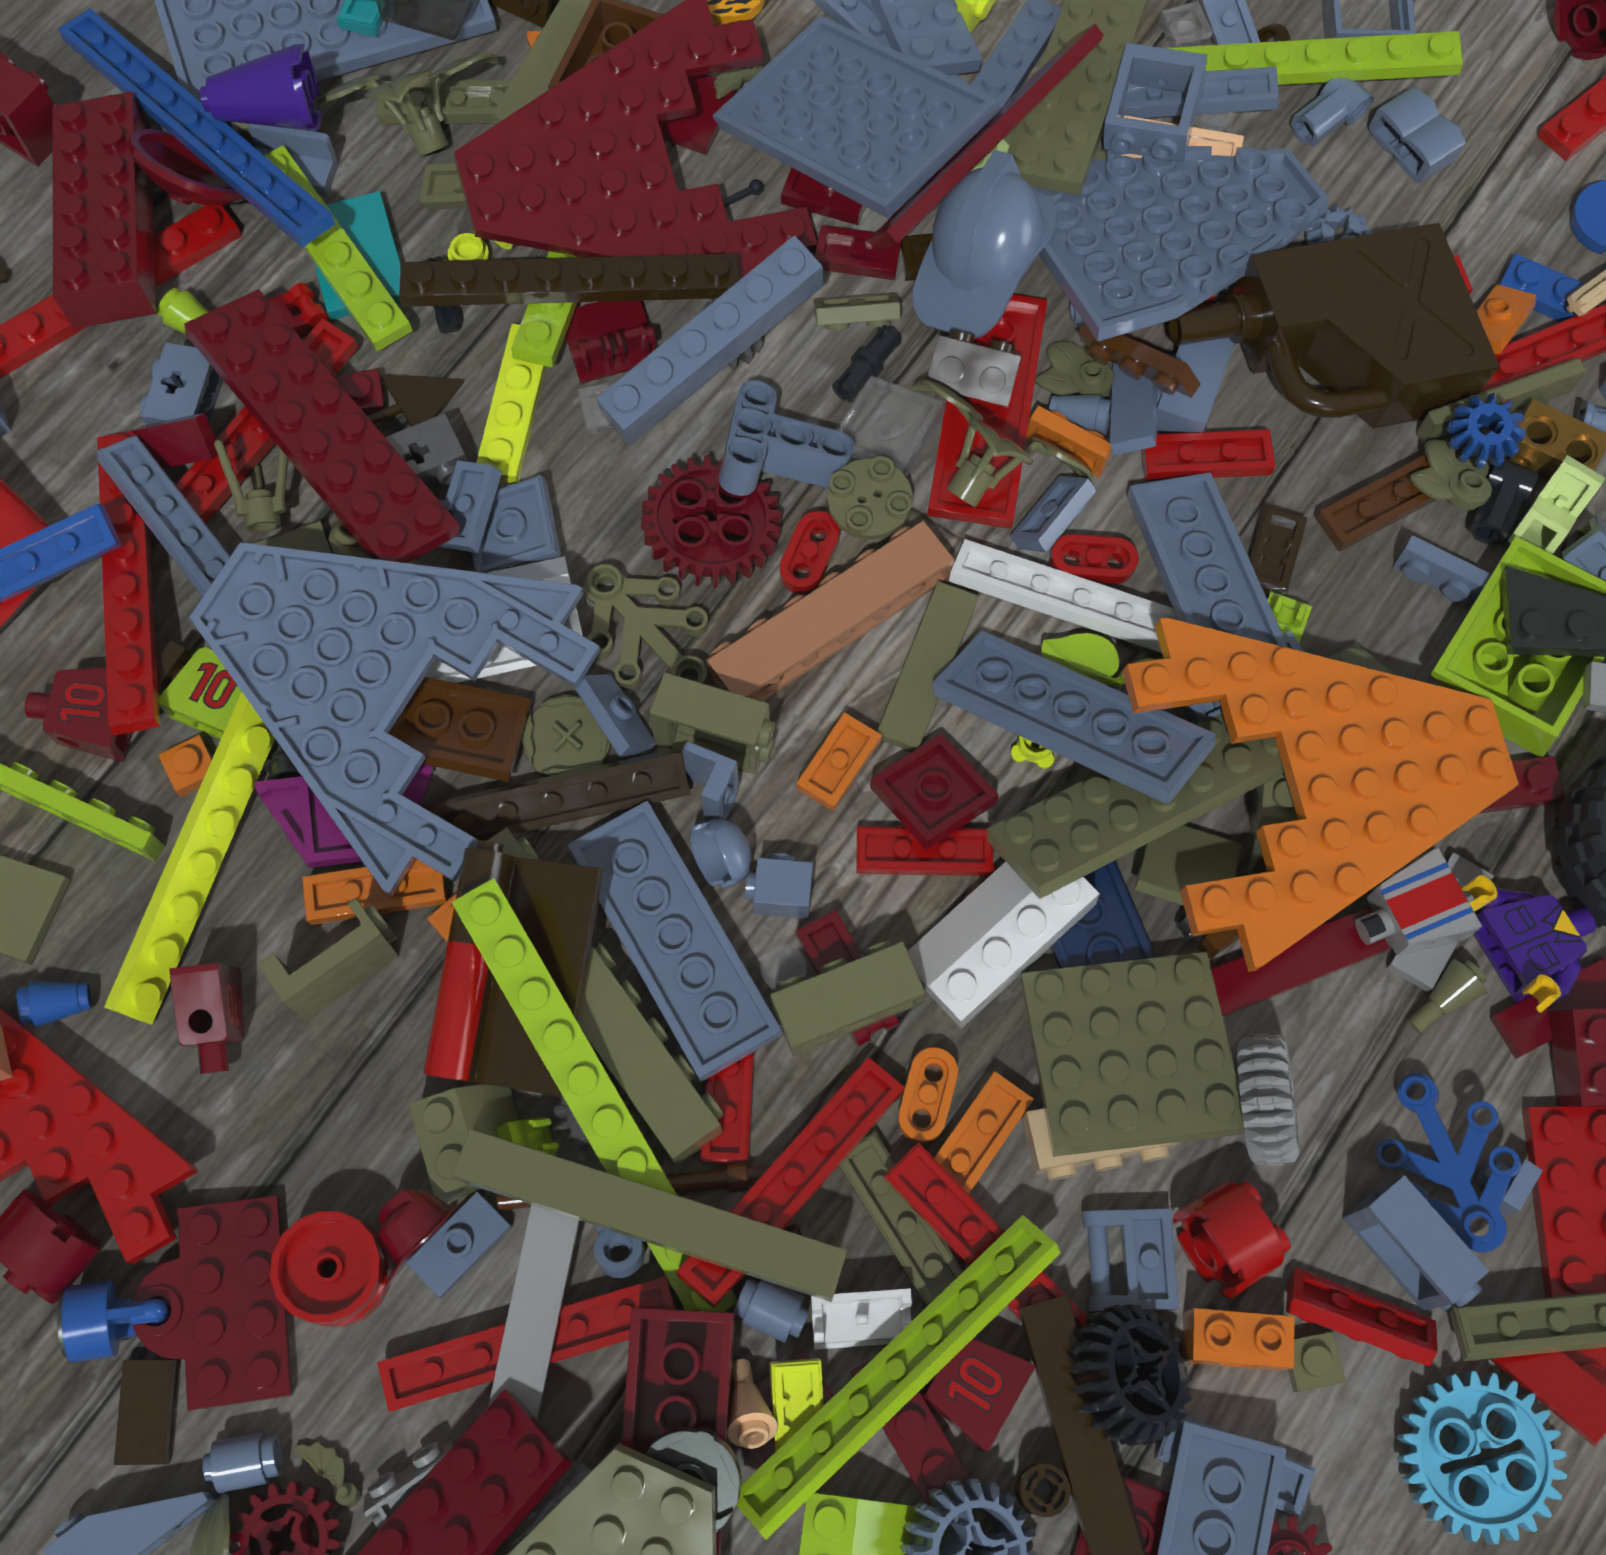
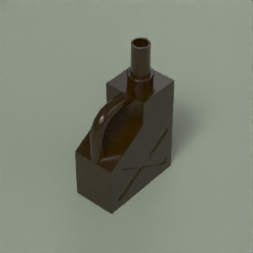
M1440 223L1253 254L1247 262L1245 275L1238 280L1234 290L1225 297L1224 302L1192 308L1180 317L1168 321L1169 335L1175 346L1229 338L1234 344L1241 343L1252 373L1272 371L1275 381L1285 398L1300 411L1319 418H1341L1358 415L1373 429L1425 419L1429 411L1479 394L1500 367ZM1299 366L1329 392L1315 389L1306 382Z

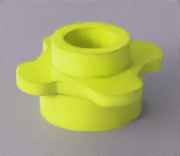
M1021 736L1018 737L1017 744L1011 749V757L1014 761L1018 763L1024 761L1036 763L1041 769H1047L1053 765L1055 760L1052 754L1053 751L1040 745L1038 748H1033L1031 746L1032 741Z

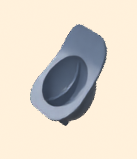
M994 150L983 168L970 171L943 198L938 208L933 225L932 240L923 258L913 287L915 312L922 323L930 328L947 333L952 329L975 335L974 339L987 334L1001 319L1024 274L1055 231L1057 225L1055 204L1047 195L1035 192L1031 185L1021 177L1013 154Z

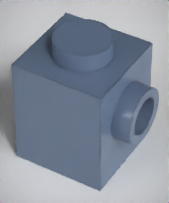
M782 853L769 854L768 858H758L756 872H749L747 875L745 899L753 900L754 914L808 919L813 862L795 861L794 856Z

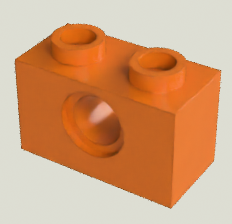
M1200 1308L1190 1309L1183 1312L1182 1356L1189 1358L1185 1363L1272 1371L1294 1369V1316Z

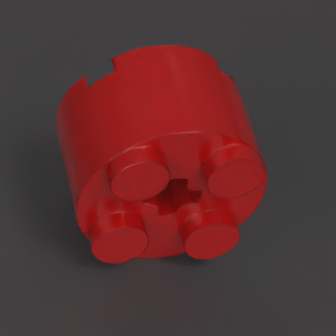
M1222 1181L1176 1211L1173 1215L1174 1224L1179 1221L1182 1223L1184 1231L1179 1233L1177 1238L1186 1257L1207 1283L1216 1279L1225 1288L1218 1293L1227 1298L1237 1296L1281 1266L1284 1260V1253L1291 1248L1287 1235L1278 1225L1271 1223L1261 1208L1262 1199L1258 1191L1247 1181H1243L1238 1185L1231 1181Z

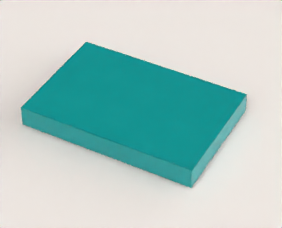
M380 191L326 204L395 303H401L399 298L401 263ZM315 265L330 321L351 316Z

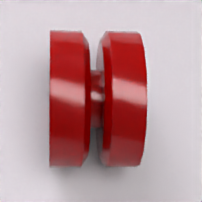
M318 1211L298 1219L281 1235L271 1256L270 1280L275 1297L290 1314L324 1327H347L366 1319L382 1304L391 1286V1283L388 1286H385V1283L392 1274L393 1261L374 1228L342 1212ZM332 1262L337 1264V1270L334 1275L327 1270Z

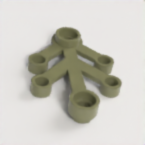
M609 564L598 565L586 575L584 591L588 600L595 604L592 632L587 636V639L592 642L599 639L608 642L605 648L600 649L595 659H605L614 650L612 636L608 633L612 607L624 619L620 663L614 669L615 680L620 688L632 690L641 683L642 675L638 665L640 637L671 670L672 675L683 678L687 674H694L698 677L696 682L707 684V669L704 662L695 656H682L657 629V627L683 628L685 633L690 636H701L707 631L709 626L706 611L700 607H690L686 610L637 607L629 598L655 597L660 605L666 607L673 606L679 601L681 596L680 586L676 579L672 577H662L658 580L626 578L619 568ZM604 583H610L614 586L608 592L598 590ZM664 587H671L675 590L670 596H663L659 593ZM692 617H699L703 620L702 624L696 627L690 626L687 622ZM625 670H633L636 673L635 677L631 680H623L620 675Z

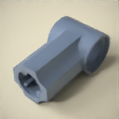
M1346 78L1331 79L1315 100L1293 116L1291 126L1294 129L1295 137L1304 145H1317L1342 124L1346 123L1350 126L1360 119L1371 106L1374 97L1357 81Z

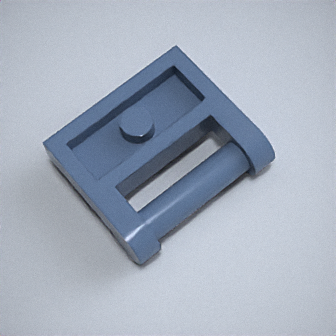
M1171 1209L1095 1210L1082 1212L1083 1228H1088L1092 1296L1087 1297L1088 1312L1104 1311V1308L1117 1304L1120 1306L1128 1304L1141 1305L1143 1310L1146 1309L1148 1311L1179 1309ZM1107 1227H1121L1126 1295H1112Z

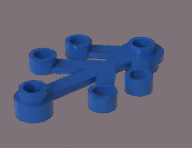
M1412 1073L1405 1076L1398 1085V1098L1408 1110L1417 1114L1439 1163L1408 1151L1401 1142L1395 1139H1386L1378 1145L1376 1151L1378 1161L1388 1169L1398 1170L1401 1168L1451 1188L1460 1208L1428 1197L1427 1192L1423 1188L1413 1184L1446 1223L1455 1227L1457 1235L1470 1250L1486 1253L1497 1249L1504 1242L1507 1234V1224L1499 1209L1511 1177L1515 1176L1521 1169L1519 1155L1513 1149L1506 1146L1495 1148L1490 1153L1488 1159L1492 1173L1480 1200L1471 1184L1489 1132L1493 1131L1499 1124L1497 1110L1485 1101L1475 1102L1469 1107L1467 1120L1470 1125L1460 1151L1457 1154L1435 1107L1439 1101L1437 1085L1431 1078L1422 1073ZM1419 1083L1424 1085L1425 1094L1421 1099L1413 1100L1409 1097L1408 1091L1413 1084ZM1480 1109H1488L1492 1113V1120L1487 1125H1478L1474 1120L1475 1113ZM1388 1147H1399L1401 1156L1397 1162L1388 1163L1385 1160L1384 1153ZM1505 1153L1512 1155L1514 1165L1510 1170L1501 1171L1496 1167V1159L1499 1155ZM1477 1218H1485L1489 1222V1231L1483 1236H1476L1471 1230V1224Z

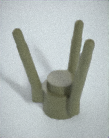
M216 440L214 446L235 500L237 516L244 517L246 530L266 532L281 527L280 513L286 512L285 487L288 457L279 449L274 497L272 491L263 489L260 467L256 465L252 470L253 491L247 492L246 499H244L223 442Z

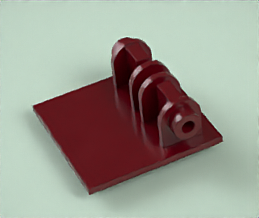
M641 301L594 302L576 307L565 335L580 384L630 371L657 349L652 325L649 326Z

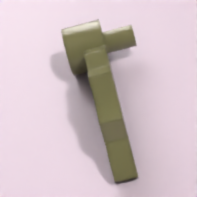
M759 64L748 66L746 69L737 68L727 70L726 72H719V78L714 81L716 98L721 99L730 91L740 88L741 83L744 81L748 83L763 69V66Z
M318 1441L310 1447L303 1444L294 1447L293 1451L311 1465L318 1477L329 1479L333 1485L335 1499L341 1506L352 1508L359 1503L361 1498L360 1490L354 1484L346 1482L347 1470L345 1459L338 1457L336 1448H324Z

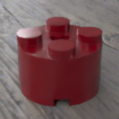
M23 1189L0 1215V1263L8 1268L3 1277L19 1291L28 1294L32 1289L42 1299L54 1305L58 1301L61 1292H64L65 1287L71 1286L95 1258V1255L101 1249L99 1248L100 1244L90 1232L67 1213L65 1216H62L51 1209L53 1204L44 1202L42 1196L28 1189Z

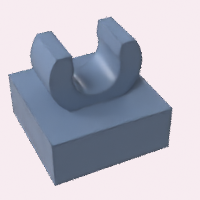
M1526 1159L1521 1161L1520 1171L1511 1177L1499 1209L1503 1217L1521 1210L1543 1171ZM1496 1160V1167L1501 1171H1508L1513 1167V1165L1508 1167ZM1487 1162L1483 1164L1475 1178L1485 1187L1492 1173V1169Z

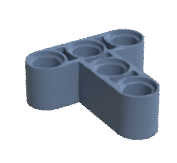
M746 381L739 388L721 463L719 483L728 493L738 496L749 495L754 492L760 472L763 471L829 488L832 474L850 463L855 449L854 442L848 435L838 430L774 414L777 399L775 390L769 384L762 381Z

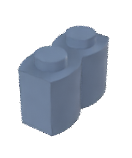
M1416 87L1410 88L1377 109L1369 125V130L1375 140L1386 151L1395 155L1397 162L1405 173L1419 183H1422L1456 161L1466 144L1460 128L1446 117L1439 115L1433 99Z

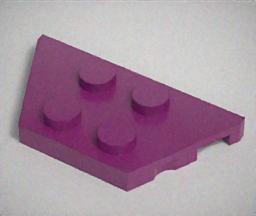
M422 764L402 796L421 805L434 774L433 766ZM302 776L255 782L257 794L307 868L362 862Z

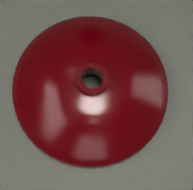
M142 129L132 133L128 147L135 162L156 185L167 191L169 197L173 200L187 205H191L193 202L208 206L234 204L245 200L241 194L169 132Z

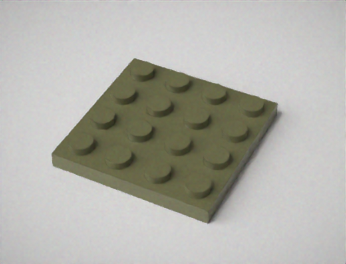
M1207 952L1021 973L1020 982L1053 1157L1244 1134L1239 1083Z

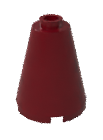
M1557 0L1553 15L1555 32L1560 42L1565 40L1573 49L1569 53L1574 57L1584 60H1593L1606 56V0Z

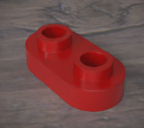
M813 511L804 515L799 520L780 561V580L784 587L793 593L806 594L814 591L822 581L839 544L840 528L829 513ZM815 534H821L825 539L821 542H815L811 537ZM798 570H804L809 575L801 579L797 578L794 573Z
M1069 534L1059 538L1053 545L1050 555L1051 568L1096 583L1121 584L1133 576L1139 556L1135 546L1123 538ZM1072 557L1077 560L1078 564L1068 565L1064 559ZM1115 560L1120 563L1121 567L1118 569L1111 568L1107 562Z

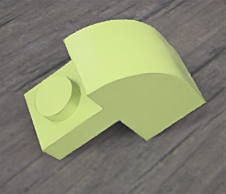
M1567 455L1534 499L1512 532L1508 542L1512 543L1515 536L1553 554L1570 532L1577 517L1601 487L1605 477Z

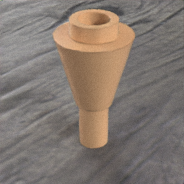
M738 1359L733 1362L732 1366L734 1390L727 1435L733 1444L754 1449L763 1446L772 1439L777 1432L778 1425L759 1389L754 1384L750 1362L746 1359Z

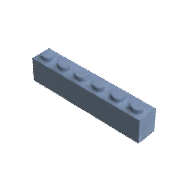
M795 235L598 396L596 400L602 416L629 446L819 290L823 286V266Z

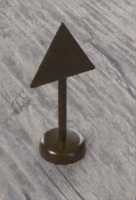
M381 375L382 381L397 404L371 413L367 417L375 424L403 413L410 426H414L436 417L463 385L464 379Z

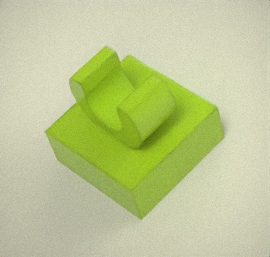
M1271 591L1267 600L1282 634L1284 635L1291 631L1298 643H1300L1312 606Z
M544 1116L511 1121L497 1128L500 1139L557 1157L556 1151L559 1146L557 1142H552L548 1128L552 1124L550 1118H545Z

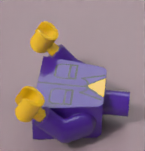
M1479 875L1461 886L1462 891L1469 892L1474 898L1469 903L1473 911L1485 908L1477 917L1482 927L1473 935L1515 1003H1519L1533 995L1539 1002L1536 1009L1539 1013H1542L1552 1003L1566 998L1581 972L1579 960L1587 952L1586 944L1581 937L1596 930V922L1591 912L1585 907H1580L1565 913L1556 897L1547 894L1536 897L1528 892L1497 888L1484 875Z

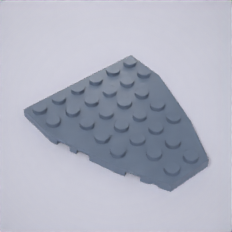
M1188 146L1184 162L1175 160L1163 161L1144 155L1143 158L1121 156L1120 153L1112 150L1107 151L1106 160H1093L1081 196L1032 187L1035 192L1047 195L1053 201L1057 210L1055 231L1039 255L1097 342L1176 319L1245 275L1247 262L1251 255L1282 250L1327 211L1328 195L1290 149L1270 148L1268 150H1257L1254 148L1238 147L1236 156L1211 155L1212 146Z

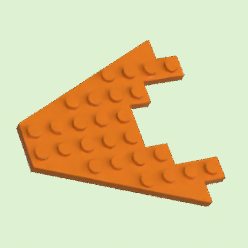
M1167 617L1160 618L1154 625L1163 659L1127 664L1122 670L1133 714L1220 701L1232 744L1275 737L1298 820L1264 825L1256 831L1267 872L1186 885L1180 890L1192 936L1237 929L1248 972L1256 971L1519 785L1492 699Z

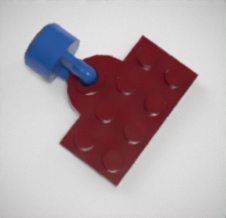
M278 1196L177 1208L180 1258L160 1264L145 1276L133 1298L118 1300L117 1290L112 1280L66 1286L64 1292H61L57 1309L59 1344L63 1357L67 1358L70 1363L115 1357L119 1352L120 1339L138 1337L148 1350L166 1359L185 1360L187 1411L292 1396L287 1310L275 1297L270 1280L271 1256L282 1235Z

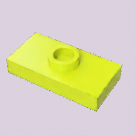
M819 1358L769 1362L772 1414L778 1425L777 1432L773 1437L774 1453L824 1406L822 1367Z

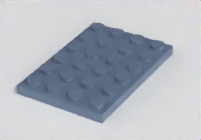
M820 15L713 115V118L718 123L719 129L889 219L999 112L997 98Z

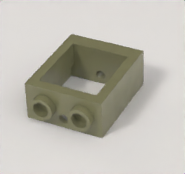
M664 672L649 712L656 745L669 749L680 748L683 753L682 750L685 743L690 742L737 761V767L740 771L757 775L760 763L769 762L776 740L775 737H772L775 722L770 721L769 704Z

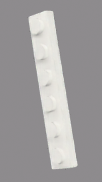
M967 539L962 544L949 582L1160 653L1162 652L1154 625L1160 618L1167 617L1178 620L1174 609Z

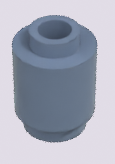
M749 1277L739 1296L734 1312L735 1315L743 1318L742 1324L786 1343L789 1334L797 1338L799 1337L810 1310L802 1307L805 1296L783 1286L762 1279L758 1281Z
M263 1431L213 1441L210 1453H206L203 1456L205 1481L207 1485L214 1484L219 1494L268 1484L271 1477L280 1476L283 1470L282 1449L277 1434L266 1436Z

